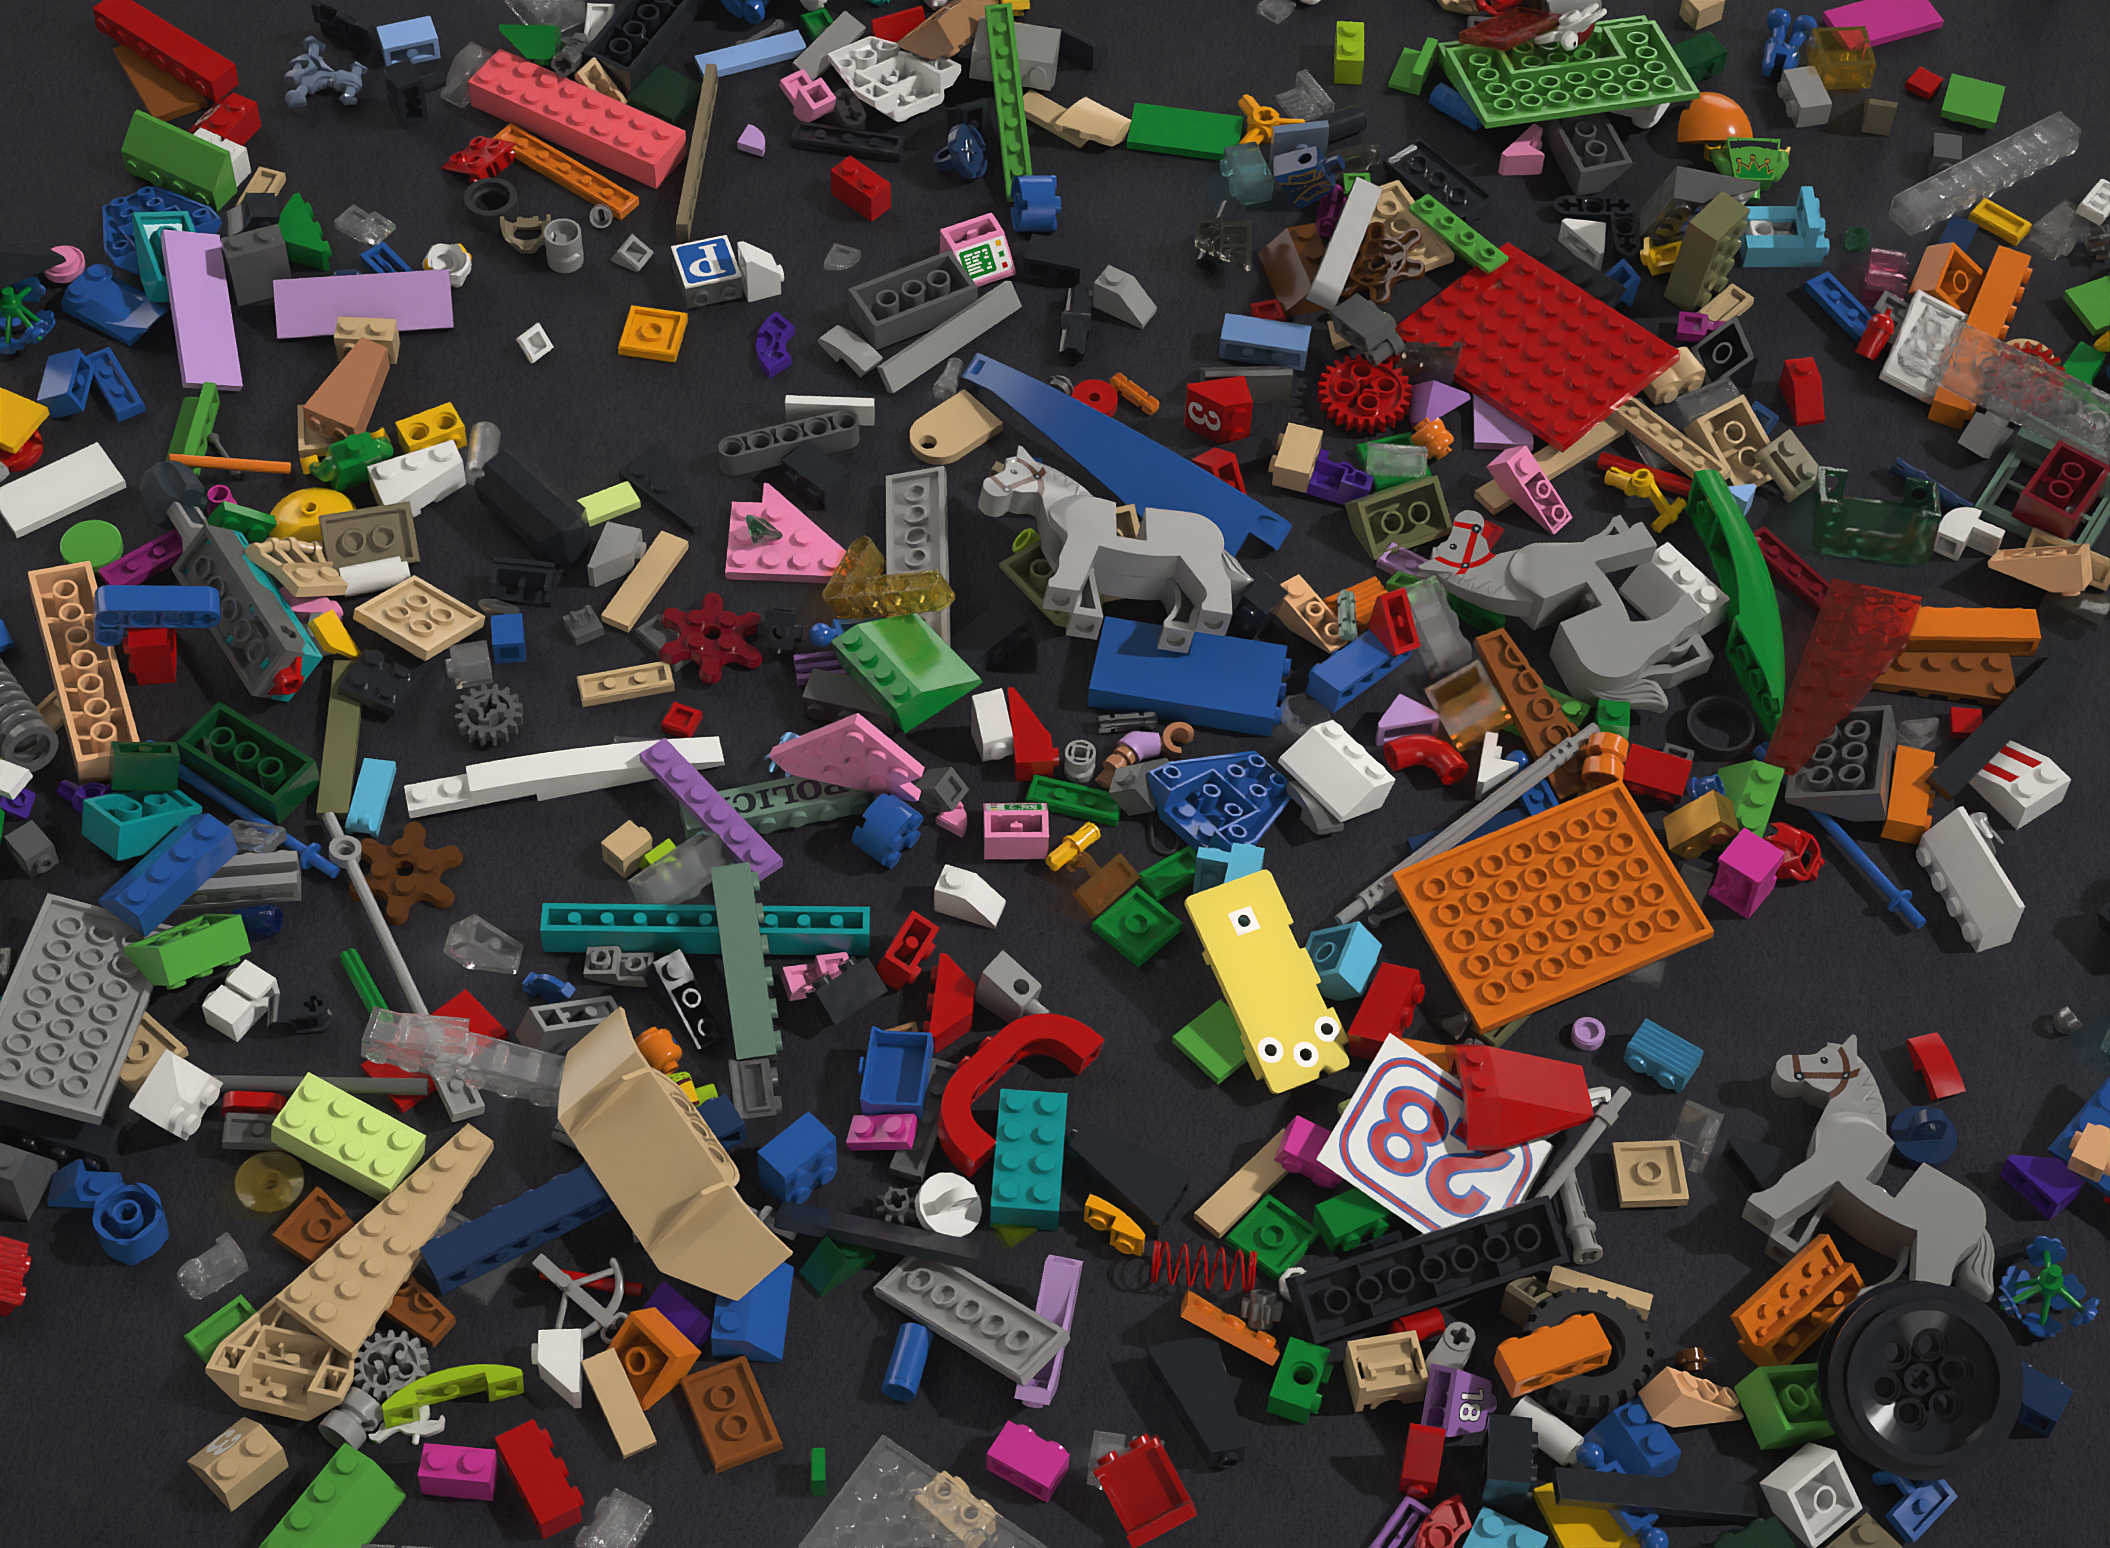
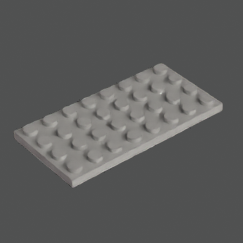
M47 894L0 1002V1100L100 1126L155 988V985H152L124 950L125 946L147 937L142 936L106 908ZM161 923L147 937L174 926Z

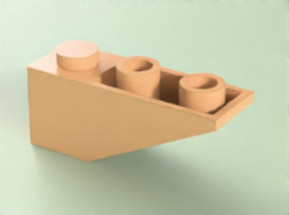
M1299 574L1280 584L1289 593L1277 616L1289 630L1329 654L1349 643L1347 639L1342 640L1339 637L1340 627L1338 625V618Z
M1668 1366L1638 1392L1652 1420L1671 1427L1735 1421L1745 1417L1738 1406L1739 1399L1730 1388L1718 1386L1707 1379L1702 1380L1686 1371L1681 1372Z

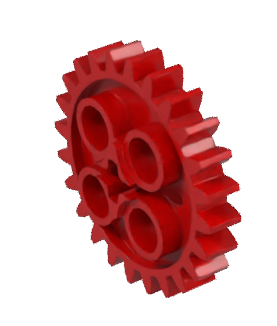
M1356 354L1355 360H1351L1346 355L1344 363L1334 360V367L1327 366L1326 373H1321L1317 388V402L1321 403V411H1327V419L1336 417V426L1345 423L1346 431H1349L1354 426L1357 427L1359 434H1361L1363 428H1367L1369 433L1373 434L1374 427H1378L1380 431L1384 432L1386 424L1394 428L1396 420L1403 421L1404 414H1408L1409 406L1411 405L1412 385L1408 384V376H1401L1402 368L1393 370L1392 361L1386 365L1381 362L1377 367H1373V364L1371 365L1367 359H1362L1359 354Z

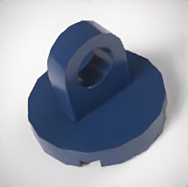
M965 123L956 125L949 132L948 146L939 150L933 157V161L940 171L956 168L959 174L968 180L982 177L986 172L988 159L987 157L984 158L983 151L986 150L985 142L974 126L966 125Z
M1923 1106L1904 1109L1895 1117L1889 1130V1137L1894 1141L1892 1148L1894 1154L1900 1159L1902 1157L1909 1162L1908 1165L1919 1168L1923 1162L1933 1168L1941 1167L1952 1156L1957 1146V1132L1952 1122L1940 1109Z

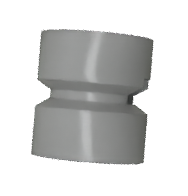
M567 218L556 219L547 224L544 229V239L549 267L559 273L576 271L584 262L582 234L579 224Z
M350 1387L342 1403L338 1405L339 1410H331L318 1425V1429L322 1436L335 1448L340 1449L344 1443H347L358 1450L367 1439L365 1432H372L382 1421L383 1412L382 1406L368 1393L357 1387Z

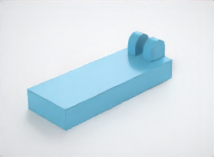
M364 758L345 824L347 835H352L353 832L371 834L372 838H378L397 770L395 761Z

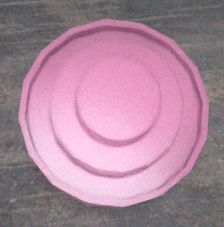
M63 245L54 247L51 250L63 255L66 262L43 272L49 280L55 283L72 282L86 269L84 255L78 248Z

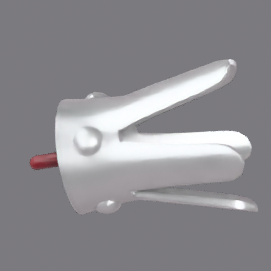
M1971 812L1969 817L1992 854L1995 855L1996 850L1991 838L1994 836L2001 844H2004L2003 840L1991 828L1985 813Z

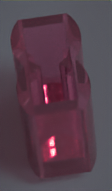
M1876 247L1871 248L1866 267L1862 302L1877 304L1885 290L1904 300L1907 283L1902 281L1907 279L1910 262H1905V252Z

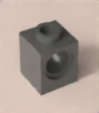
M1934 133L1929 149L1928 176L1956 179L1962 161V136Z
M952 766L928 769L915 785L921 790L918 801L929 814L953 811L969 791V788Z
M33 820L4 836L10 855L31 879L49 871L55 864L59 863L53 843Z

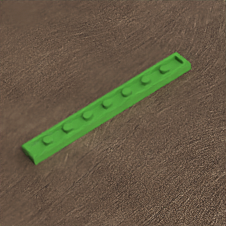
M1012 3L985 5L984 8L1007 202H1014V198H1010L1013 178L1021 175H1032L1013 9Z

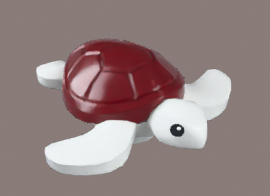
M1597 2L1583 9V12H1579L1578 9L1572 10L1558 19L1560 25L1557 31L1534 38L1535 44L1559 42L1566 51H1572L1591 37L1596 21L1602 18L1607 13V10L1603 8L1595 12L1599 7Z

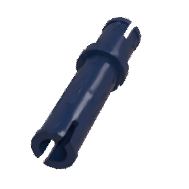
M1901 457L1895 460L1896 466L1892 464L1889 470L1890 474L1909 484L1911 490L1922 492L1950 511L1961 507H1974L1972 502L1970 503L1929 477L1927 471L1924 469L1918 470Z

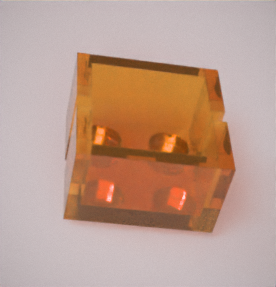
M1478 659L1424 690L1460 753L1484 740L1486 731L1496 733L1514 723Z

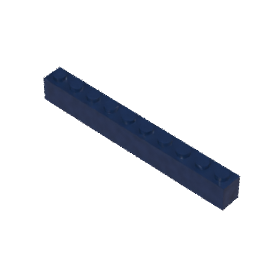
M726 1093L717 1098H709L696 1108L725 1151L747 1141L745 1123ZM585 1161L580 1167L569 1173L559 1174L553 1177L549 1183L537 1189L527 1190L517 1199L505 1205H497L489 1210L487 1214L473 1221L463 1222L450 1233L430 1239L419 1249L425 1268L441 1296L612 1210L616 1205Z

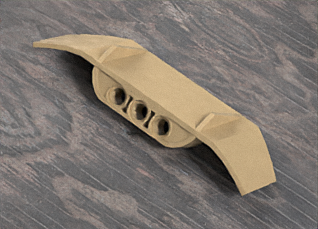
M619 1006L567 1052L559 1092L558 1120L659 1271L738 1301L790 1257L793 1251L753 1213L734 1188L740 1180L738 1168L684 1090L668 1076L650 1067L633 1039L625 1010Z

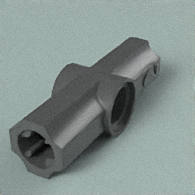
M576 32L572 37L561 38L560 49L551 61V68L555 70L557 76L567 77L568 74L577 72L582 67V52L591 43L586 38V34Z

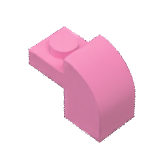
M802 69L780 80L779 86L793 104V114L800 121L810 123L834 110L837 98L822 78L812 81L805 70Z

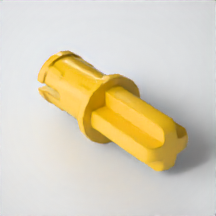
M1086 822L1074 834L1063 838L1062 844L1045 858L1046 864L1051 870L1057 871L1073 857H1081L1083 851L1100 838L1099 829L1095 824Z

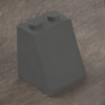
M278 224L221 238L224 268L238 306L274 297L273 280L292 279L286 245Z
M0 1143V1212L29 1221L49 1186L53 1173L58 1170L59 1162Z

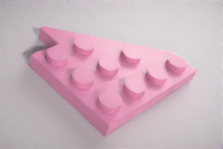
M764 483L762 503L732 502L725 569L726 580L847 584L848 552L769 483Z
M859 713L774 746L769 755V758L776 762L781 769L794 776L880 795L883 793L888 795V792H890L899 799L912 802L918 801L921 790L912 784L911 781L921 778L925 767Z

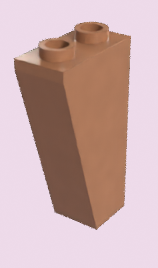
M361 337L303 406L306 426L312 431L323 433L336 439L338 442L346 439L351 434L358 435L365 432L390 368L387 347Z

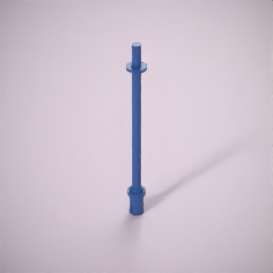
M180 759L178 773L180 779L290 851L297 850L301 868L307 870L314 866L331 878H335L339 874L340 868L321 856V845L312 843L307 847L182 765Z
M1768 742L1758 745L1754 749L1752 756L1760 762L1785 769L1781 782L1787 787L1790 767L1788 760H1782ZM1807 809L1891 900L1887 909L1890 912L1900 910L1917 929L1921 928L1927 920L1909 902L1912 892L1910 890L1900 892L1830 815Z

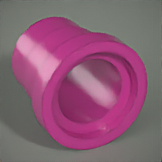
M216 485L208 491V516L214 512L222 501L237 504L235 499L232 498L228 487Z

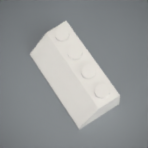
M1959 807L1922 835L1916 850V857L1918 863L1925 867L1931 877L1934 889L1940 892L1945 900L1949 914L1955 917L1959 923L1964 939L1971 943L1977 953L2010 942L2025 905L1964 807Z

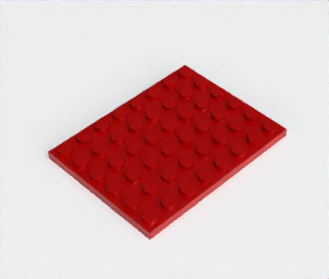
M1507 242L1499 248L1501 252L1508 256L1507 262L1489 274L1475 266L1399 323L1395 331L1403 340L1405 349L1563 453L1680 360L1681 351Z

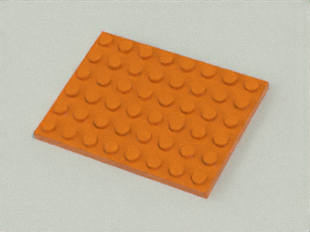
M1622 780L1392 873V881L1480 1035L1708 940L1714 934L1713 928Z

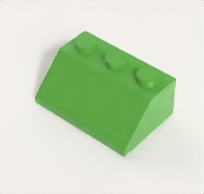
M1757 760L1719 768L1717 775L1721 778L1724 785V796L1733 803L1739 833L1745 827L1763 839L1785 769ZM1739 833L1728 838L1722 844H1710V849L1723 853Z
M203 914L124 947L126 955L152 985H163L167 989H175L185 985V979L192 976L199 978L212 974L214 972L213 967L218 965L229 966L241 961L240 956L252 952L241 914Z

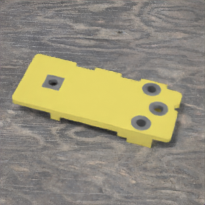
M1261 870L1190 895L1184 904L1204 946L1205 951L1202 955L1206 964L1211 965L1242 1033L1240 1038L1245 1047L1243 1052L1256 1080L1264 1078L1270 1092L1278 1095L1319 1079L1320 1071H1325L1330 1075L1345 1069L1349 1065V1058L1343 1047L1349 1042L1334 1008L1327 1009L1316 986L1321 983V980L1306 947L1299 949L1288 926L1293 923V919L1272 874L1268 870ZM1239 917L1247 919V927H1242L1238 923ZM1301 1050H1305L1309 1053V1061H1304L1303 1059H1301Z

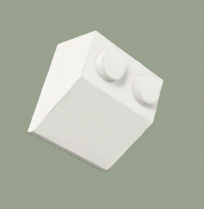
M1810 1442L1760 1482L1772 1511L1809 1548L1819 1546L1863 1508L1837 1451Z

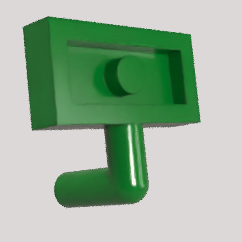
M222 501L207 518L208 525L242 532L246 540L262 543L277 526L275 516L227 501Z

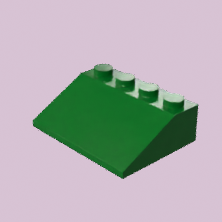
M916 612L857 624L831 641L843 669L904 733L909 732L982 684L981 678Z

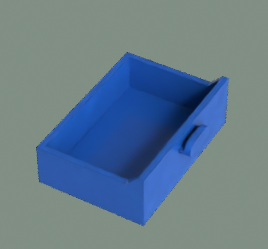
M872 1026L867 1058H860L858 1069L859 1075H864L860 1095L863 1115L915 1114L917 1118L923 1119L934 1050L932 1033L882 1031Z

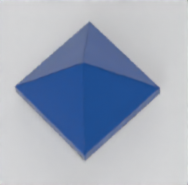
M1755 401L1751 408L1768 436L1779 416L1758 401Z

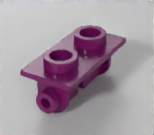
M1335 184L1333 192L1322 197L1315 227L1319 236L1323 238H1331L1346 201L1344 190L1338 184Z

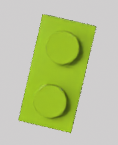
M1337 21L1334 42V83L1361 85L1364 66V22Z

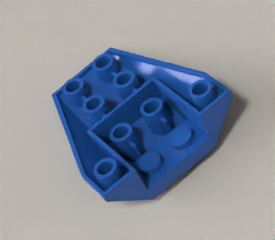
M157 186L143 187L135 194L115 198L109 204L102 206L105 254L114 265L140 275L132 223L133 212L188 211L196 233L216 234L222 224L221 218L211 207Z
M1256 751L1171 761L1149 771L1147 775L1160 819L1197 853L1199 847L1217 848L1231 853L1233 842L1256 845L1292 800L1286 793L1289 780Z

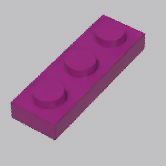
M175 528L99 569L100 578L106 585H138L170 568L183 554V538Z

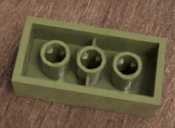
M1722 191L1689 222L1663 297L1685 312L1694 313L1699 307L1702 309L1708 304L1715 292L1720 293L1728 283L1727 273L1735 264L1733 256L1742 244L1740 237L1749 225L1747 222L1750 212L1749 208Z

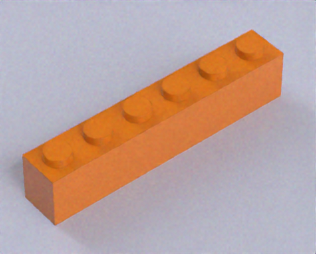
M1854 606L1848 625L1852 652L2009 653L2010 656L2034 657L2041 640L2036 609Z

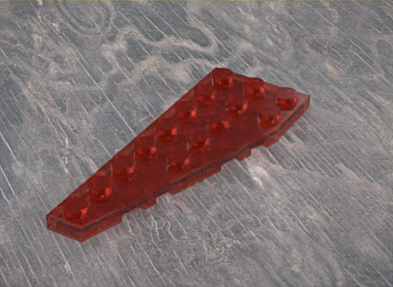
M1832 578L1765 755L1764 763L1785 769L1784 774L1793 776L1816 752L1818 744L1825 737L1828 738L1832 734L1835 725L1841 719H1845L1872 689V684L1875 680L1889 670L1891 662L1905 652L1922 606V597Z

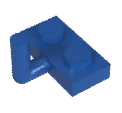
M1885 1470L1877 1471L1872 1476L1875 1485L1881 1486L1895 1483L1904 1496L1885 1516L1906 1543H1914L1958 1497L1945 1479L1918 1480L1914 1485L1909 1478L1900 1477Z

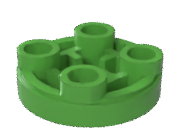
M88 520L80 522L67 530L61 539L60 551L65 565L90 561L93 573L99 575V569L121 557L123 541L120 532L112 524L101 520Z

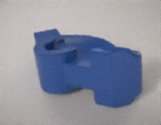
M530 972L522 982V990L528 996L535 998L537 994H540L549 1004L560 1003L569 999L576 990L569 982L563 983L548 974Z

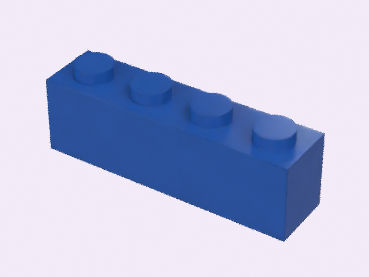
M1368 629L1360 637L1355 636L1354 640L1349 642L1342 650H1335L1322 664L1318 663L1312 667L1308 674L1309 682L1306 693L1328 710L1335 713L1408 660L1412 650L1393 656L1371 630Z

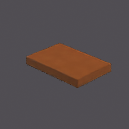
M745 1355L679 1379L681 1389L716 1474L783 1449L781 1439Z

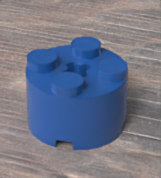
M1021 175L1013 178L1010 198H1014V207H1010L1012 226L1015 231L1056 232L1057 220L1055 213L1061 212L1060 196H1055L1057 188L1055 175Z
M888 792V795L883 793L863 814L862 817L866 821L862 829L856 826L852 835V844L883 866L892 869L901 858L900 852L906 846L912 848L918 841L921 833L917 831V828L922 823L924 817L892 793Z
M137 1182L136 1185L115 1184L107 1188L96 1199L93 1207V1226L102 1249L111 1258L122 1261L126 1265H136L141 1260L155 1254L168 1239V1222L160 1198L148 1185Z

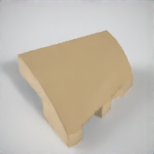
M1085 97L1065 111L1055 122L1053 129L1061 132L1066 127L1078 131L1079 138L1094 140L1112 147L1126 140L1131 120Z

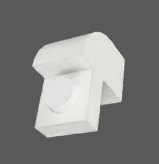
M1969 507L1957 508L1948 512L1942 519L1935 532L1930 550L1956 561L1960 558L1966 545L1993 556L1999 550L2005 530L1980 520L1982 510Z

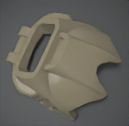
M547 214L545 221H539L538 216H533V218L517 217V221L512 223L506 221L504 216H500L502 234L505 240L518 252L533 254L538 251L539 247L545 244L544 229L551 222V214ZM517 230H542L541 236L536 239L521 240L514 237V232Z

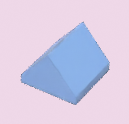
M1756 485L1729 486L1732 495L1745 516L1751 507Z

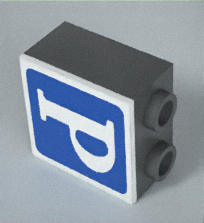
M727 235L671 246L673 270L687 309L743 297L741 273Z

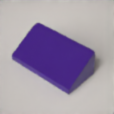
M665 1281L658 1286L642 1308L655 1307L697 1348L711 1337L713 1322Z

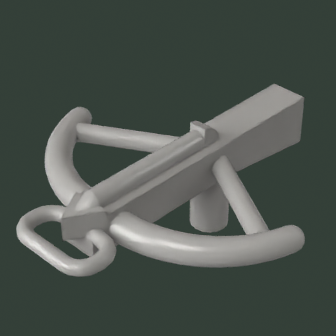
M542 1253L532 1262L537 1270L563 1292L554 1329H562L568 1299L570 1298L594 1319L589 1326L581 1330L582 1340L592 1336L602 1328L600 1332L601 1339L611 1344L614 1337L611 1339L606 1337V1331L608 1329L618 1331L615 1321L620 1317L624 1320L628 1317L627 1314L622 1312L614 1315L622 1301L625 1287L623 1270L616 1258L609 1260L612 1268L574 1281ZM612 1274L615 1276L614 1294L606 1308H603L579 1287Z

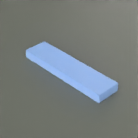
M795 30L696 55L695 64L702 79H704L706 64H716L718 77L799 57L807 47L799 31Z

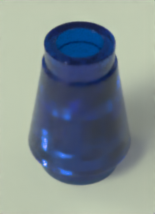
M272 903L235 908L232 914H241L245 930L271 936L273 933H279L283 925L282 910L280 907H275Z

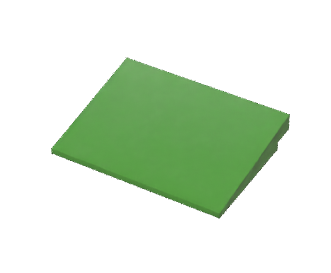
M1645 15L1598 21L1595 24L1591 37L1572 51H1566L1559 42L1535 44L1534 38L1557 31L1558 27L1437 44L1436 63L1486 129L1700 99L1699 90L1656 21H1648Z

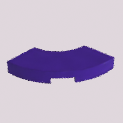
M776 311L761 325L756 341L758 364L769 379L792 365V358L786 351V345L788 340L795 335V327Z

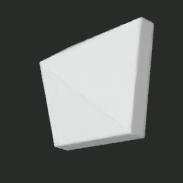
M536 323L516 339L530 363H534L554 348L539 323Z

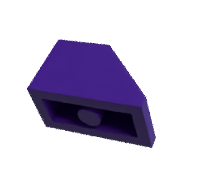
M2010 1155L2006 1159L2000 1173L2003 1179L2049 1220L2054 1218L2077 1198L2085 1182L2078 1173L2068 1169L2067 1165L2057 1158Z

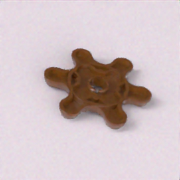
M1373 222L1366 229V240L1359 247L1339 298L1346 300L1359 291L1368 290L1370 291V299L1374 304L1385 306L1390 302L1391 291L1396 287L1398 281L1403 279L1417 281L1423 278L1425 274L1424 263L1408 257L1414 249L1421 245L1422 232L1418 228H1410L1402 235L1390 238L1386 236V228L1382 222ZM1382 262L1386 263V265L1383 264L1382 266L1375 268V270H1373V267L1375 265H1378Z
M418 822L408 823L403 830L402 838L397 839L393 845H381L371 838L363 839L360 842L362 846L361 860L371 866V871L364 876L373 896L380 897L386 901L387 908L384 917L390 925L404 924L409 917L410 907L416 902L427 901L438 909H445L450 907L455 900L454 892L440 882V877L445 871L461 865L463 853L454 845H448L437 850L426 848L424 846L426 830ZM413 867L414 871L409 876L397 875V869ZM351 881L347 890L348 896L353 901L361 902Z

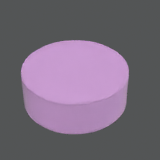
M1592 1017L1578 1019L1573 1024L1571 1031L1573 1044L1585 1051L1598 1049L1602 1045L1605 1036V1029L1602 1023Z

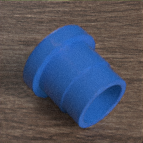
M1717 774L1700 779L1693 777L1687 780V791L1691 801L1712 790L1717 791L1723 796L1725 795L1724 785Z

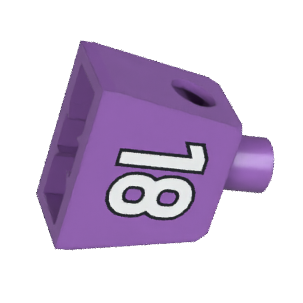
M1431 1363L1421 1425L1446 1429L1445 1437L1483 1431L1486 1425L1487 1414L1493 1413L1497 1407L1496 1397L1491 1393V1381L1462 1370Z

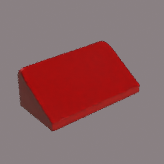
M918 6L871 20V36L897 43L925 21L923 7Z

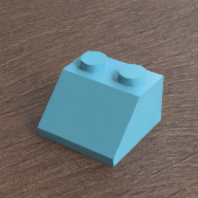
M1359 921L1311 932L1305 947L1321 980V983L1316 985L1321 996L1341 1001L1360 997L1366 990L1367 982L1377 962L1382 944Z

